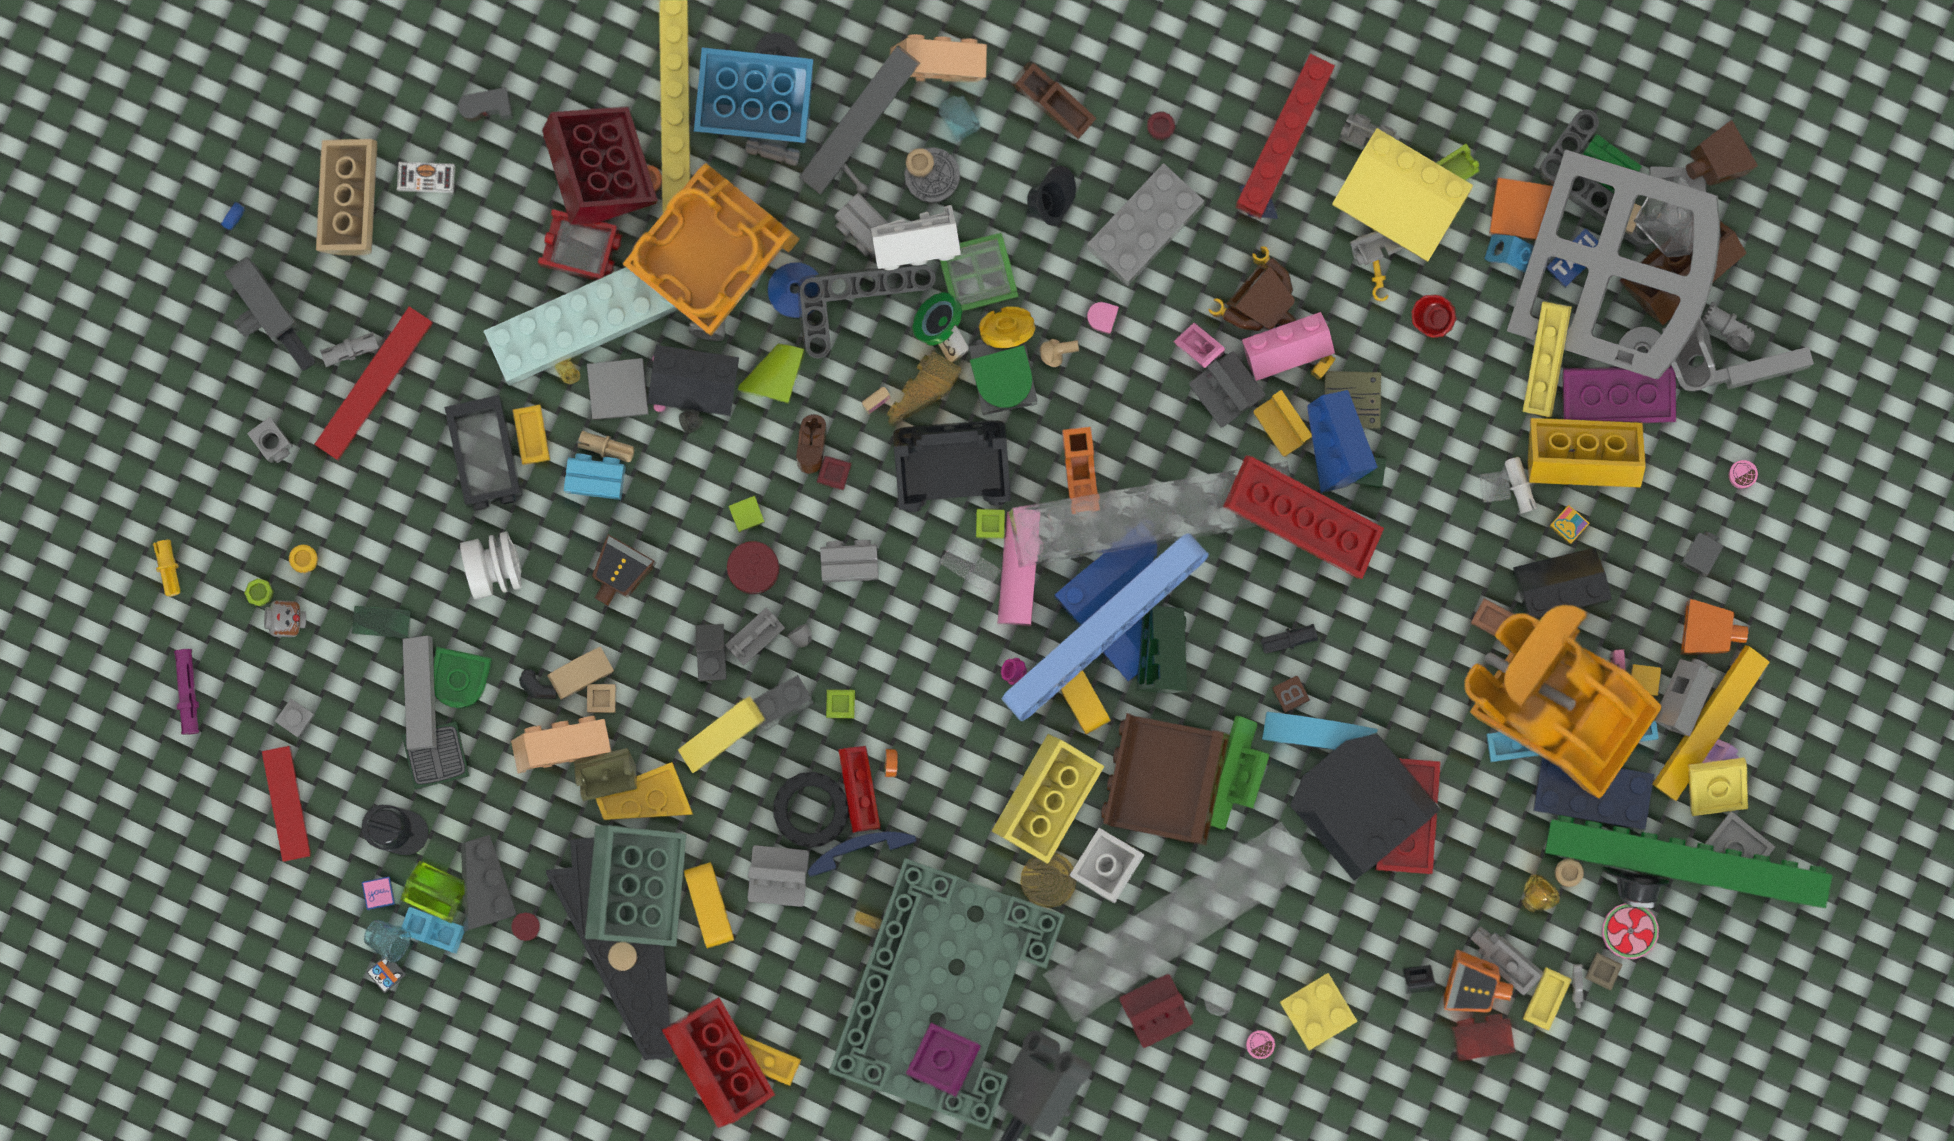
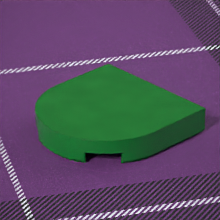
M1024 345L970 360L978 392L989 404L998 408H1012L1022 403L1028 396L1032 387V373Z
M436 647L433 661L434 692L436 698L444 705L452 708H466L475 704L485 692L492 658Z

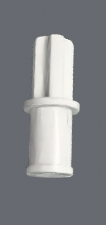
M1515 457L1505 461L1512 484L1510 490L1514 492L1520 514L1537 509L1529 485L1532 483H1529L1521 459Z

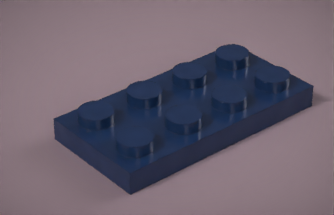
M1541 757L1533 811L1645 830L1654 774L1621 768L1601 798H1597L1581 788L1561 767Z

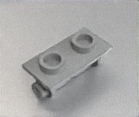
M1356 113L1355 116L1349 114L1346 122L1351 125L1345 124L1341 132L1345 136L1344 139L1363 146L1366 137L1369 139L1372 137L1376 128L1398 141L1400 139V136L1396 135V130L1386 125L1378 127L1370 123V118Z
M1377 231L1368 235H1361L1356 240L1350 242L1354 259L1357 260L1359 265L1364 263L1365 266L1383 258V253L1380 249L1384 247L1388 255L1405 249Z
M765 608L725 646L744 666L783 631L785 627Z

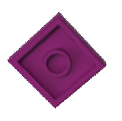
M930 1023L906 1074L956 1097L981 1045Z

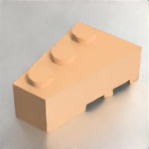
M913 34L908 35V38L890 48V55L897 46H900L920 62V65L911 75V77H916V81H925V78L942 79V82H979L986 78L987 44H977L976 39H962L961 42H951L950 37H935L934 40H926L923 35Z
M588 716L578 719L579 724L569 725L568 721H561L551 724L552 729L542 730L541 726L524 729V734L511 741L517 773H523L533 768L552 767V765L565 762L571 763L574 760L611 752L605 719L596 720L595 716Z

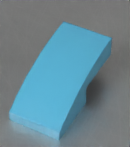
M409 907L399 933L456 954L464 935V926Z

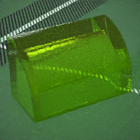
M419 861L407 879L400 900L452 923L463 903L465 882Z

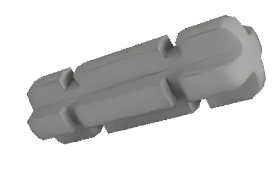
M754 138L748 139L745 148L749 154L757 155L758 153L760 157L779 162L785 160L787 164L797 165L800 158L799 150L793 148L787 150L785 146L766 141L761 143L760 140Z

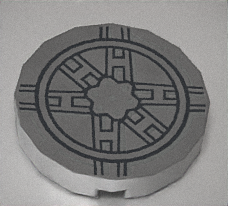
M935 147L924 148L933 156V170L929 175L919 178L911 175L906 167V186L915 198L929 204L941 203L950 198L958 187L960 181L959 166L954 157L947 151Z

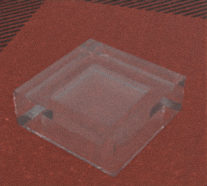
M1507 471L1479 475L1483 503L1511 500Z

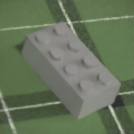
M1163 163L1088 242L1087 250L1128 287L1204 205V200Z

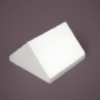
M1099 828L1069 876L1103 898L1115 903L1144 854Z

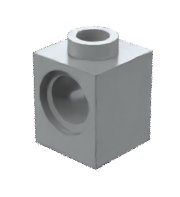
M268 417L247 433L270 463L273 461L279 463L290 455L289 450L293 445L271 417ZM272 435L278 436V445L274 449H267L265 446L266 439Z

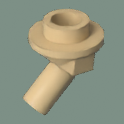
M1051 339L1040 346L1041 359L1051 367H1058L1062 364V354L1079 351L1078 340L1059 343L1058 340Z

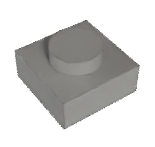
M290 699L275 722L300 738L315 714L293 699Z

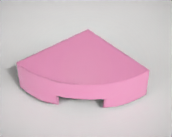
M1624 649L1614 650L1610 654L1611 663L1625 671Z

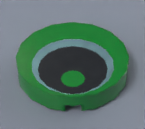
M945 292L934 294L925 300L919 307L913 320L912 328L916 338L930 346L941 344L950 338L954 333L951 331L954 325L958 326L961 321V303L950 293Z

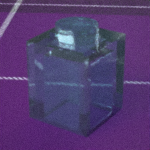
M963 95L959 98L952 96L941 104L942 108L939 109V115L956 143L980 129V122Z

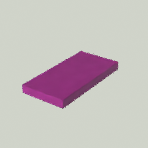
M1672 365L1668 367L1659 379L1620 367L1562 369L1563 419L1635 423L1676 422V374Z

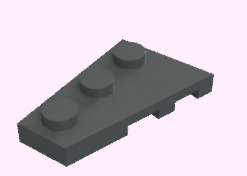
M490 835L461 844L462 878L465 882L463 907H465L466 921L463 922L464 932L517 915Z

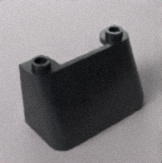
M987 420L902 427L893 432L899 510L917 512L927 504V500L983 496V500L993 506L1003 505L1005 502L1011 501L1004 422Z

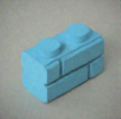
M575 454V458L568 457L564 492L621 500L625 465L619 464L620 459L603 457V462L592 461V456L587 454Z

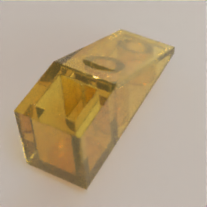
M934 351L930 356L925 354L917 366V369L920 370L915 380L910 378L902 390L905 394L900 403L895 401L887 413V416L890 417L888 424L893 427L947 396L962 373V369Z

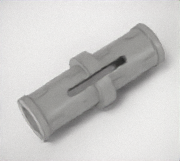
M371 332L352 340L344 339L343 343L322 349L320 352L325 366L328 367L350 359V361L355 360L356 356L379 348L375 336Z

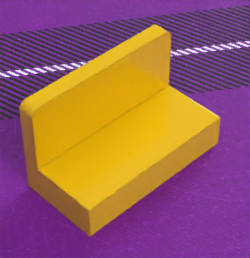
M1282 390L1253 411L1255 417L1283 457L1312 439V434Z

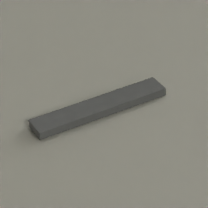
M897 46L799 178L820 195L823 194L920 65V62L902 47Z

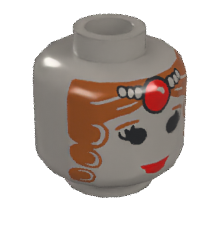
M275 600L271 603L270 607L265 608L264 628L269 629L272 636L296 637L300 628H305L306 612L301 611L300 605L296 601Z

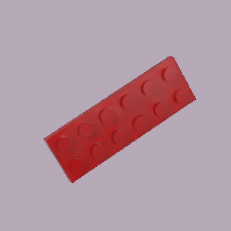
M1245 456L1223 506L1358 579H1363L1384 530L1378 524L1252 456Z

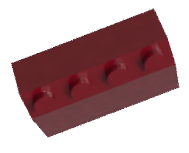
M629 107L550 113L542 132L570 225L601 222L654 205L658 202Z

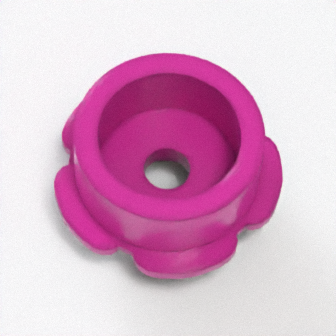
M1020 658L1007 659L1002 665V678L1010 685H1015L1027 674L1025 663Z

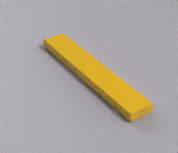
M1744 646L1701 710L1690 737L1686 735L1683 737L1652 783L1653 786L1672 800L1677 801L1689 783V765L1699 764L1704 761L1769 664L1767 659L1750 646Z

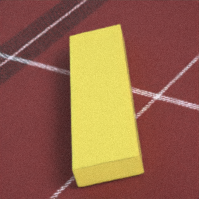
M1546 301L1542 302L1522 412L1552 417L1571 306Z
M749 696L684 744L678 751L691 772L694 773L765 719Z

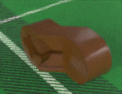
M811 414L806 416L802 420L799 430L796 453L797 466L799 470L807 474L817 472L823 462L827 431L826 422L820 415Z

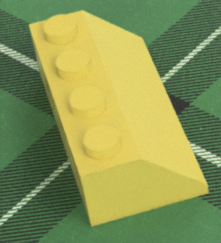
M1047 734L992 832L1048 864L1104 766L1061 739Z

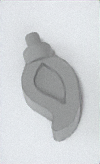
M1573 964L1572 1001L1575 1002V1008H1581V1002L1584 1001L1582 964Z

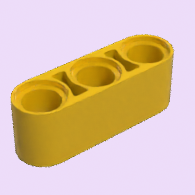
M1083 670L1061 689L1063 696L1086 735L1110 722L1108 714Z
M709 862L684 870L706 947L711 948L734 941L712 863Z

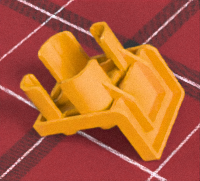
M705 163L694 174L682 191L678 192L666 206L667 209L649 232H645L623 265L712 336L779 251L783 248L789 253L800 239Z
M1523 613L1515 614L1508 617L1498 628L1496 638L1510 651L1505 659L1507 662L1511 663L1539 623L1534 617ZM1566 635L1561 642L1568 648V651L1545 683L1574 699L1576 704L1572 710L1566 709L1540 693H1537L1534 698L1529 696L1525 706L1522 707L1508 695L1505 688L1504 672L1498 669L1493 676L1484 666L1478 663L1474 664L1465 679L1466 693L1475 702L1470 713L1481 722L1561 767L1581 788L1597 798H1601L1661 710L1659 702L1633 676L1581 647L1575 640Z

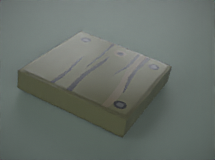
M1327 371L1325 373L1324 395L1348 390L1362 428L1380 429L1381 372Z

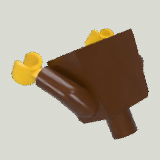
M1261 246L1260 250L1266 256L1260 259L1253 253V261L1259 266L1227 302L1229 308H1226L1220 299H1214V302L1221 305V309L1218 312H1213L1208 308V311L1214 317L1223 316L1225 321L1240 329L1259 331L1263 328L1271 330L1276 324L1282 326L1294 322L1297 319L1288 312L1295 303V299L1292 296L1293 287L1289 272L1274 258L1270 259L1268 248Z

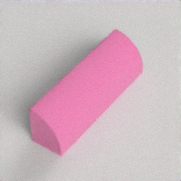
M1007 512L997 624L1031 626L1040 512Z

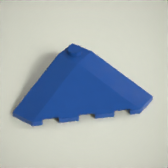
M1138 524L1058 591L1054 598L1073 620L1081 626L1153 562L1154 556H1157V544ZM1142 618L1102 652L1128 682L1138 674Z

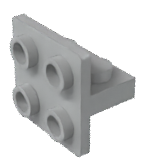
M753 846L751 867H749L748 874L750 879L748 901L802 907L805 898L809 852L807 850Z

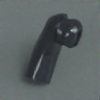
M531 669L522 671L519 683L531 698H557V692L553 685H541L536 679L535 671Z

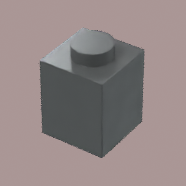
M1707 531L1704 534L1699 532L1693 538L1680 565L1702 577H1706L1724 545L1718 543L1720 539L1714 534Z

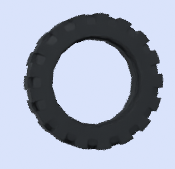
M803 772L789 778L779 788L773 803V816L780 832L794 844L804 847H820L833 841L843 831L848 819V803L844 791L832 778L818 772ZM814 786L822 788L833 800L835 810L833 819L820 832H802L795 828L788 818L787 807L789 800L796 791L803 787Z

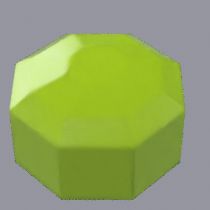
M259 578L249 582L245 590L249 603L259 607L270 603L274 594L270 583Z

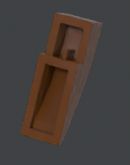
M1028 62L1011 82L1018 91L1076 139H1079L1097 119L1057 81H1053L1033 62Z

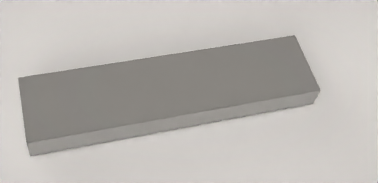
M432 637L403 639L407 749L412 751L436 748Z

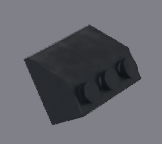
M656 345L648 404L731 416L739 357Z
M1595 548L1513 567L1524 614H1528L1535 619H1541L1549 610L1562 605H1570L1582 609L1612 600L1606 573Z

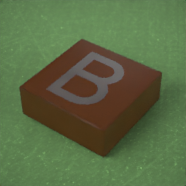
M1298 675L1272 687L1284 713L1310 701Z

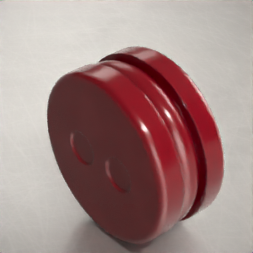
M749 541L738 545L731 552L727 561V573L732 584L746 594L755 595L768 591L776 583L779 576L780 566L776 554L769 546L761 542Z

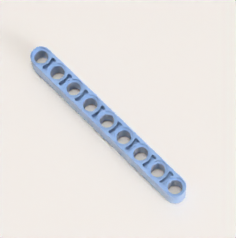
M1190 533L1183 535L1004 694L1002 701L1020 721L1029 718L1201 566L1209 554Z

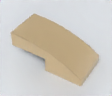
M600 646L548 674V678L562 700L585 689L587 685L610 675L614 670Z

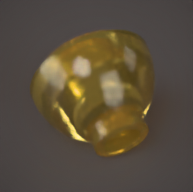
M1532 874L1528 878L1524 888L1525 898L1522 900V903L1529 911L1535 912L1537 909H1551L1560 903L1558 891L1548 880L1537 874Z

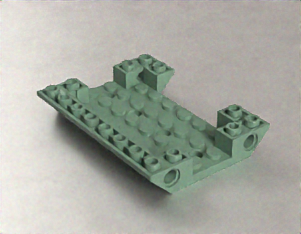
M905 858L828 1073L989 1130L1008 1078L1007 1075L982 1067L1019 960L1047 968L1065 915ZM979 906L983 909L984 917L981 921L972 922L969 920L967 912L970 907ZM960 959L964 962L965 970L961 975L955 976L949 972L948 966L952 960ZM936 1012H940L946 1017L944 1029L981 1045L956 1097L924 1082L917 1083L906 1074L929 1028L930 1017Z

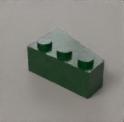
M1155 605L1142 617L1137 691L1165 694L1187 692L1185 642L1187 620L1186 616H1184V608Z

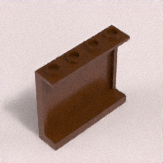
M1127 713L1126 719H1122L1119 727V735L1122 737L1120 747L1115 748L1113 763H1116L1114 775L1111 774L1108 779L1107 790L1110 791L1108 802H1104L1101 817L1104 818L1103 824L1207 846L1230 735L1221 731H1209L1137 717Z

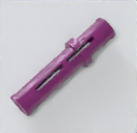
M180 649L174 651L179 696V703L176 706L177 710H180L181 735L198 734L197 709L199 708V702L196 701L192 649Z

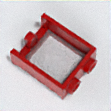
M552 209L551 216L553 219L550 230L545 235V249L542 258L539 257V266L595 281L612 274L615 261L611 260L613 251L619 250L622 235L618 234V227L605 222L570 225L566 212Z

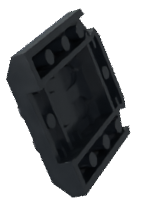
M1378 733L1347 739L1303 775L1290 804L1292 809L1353 881L1366 873L1441 809Z

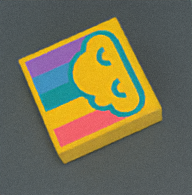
M1568 505L1549 527L1571 545L1590 523Z

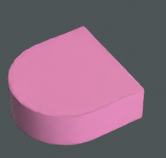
M1104 302L1095 303L1090 307L1087 314L1089 325L1097 331L1111 334L1119 307Z

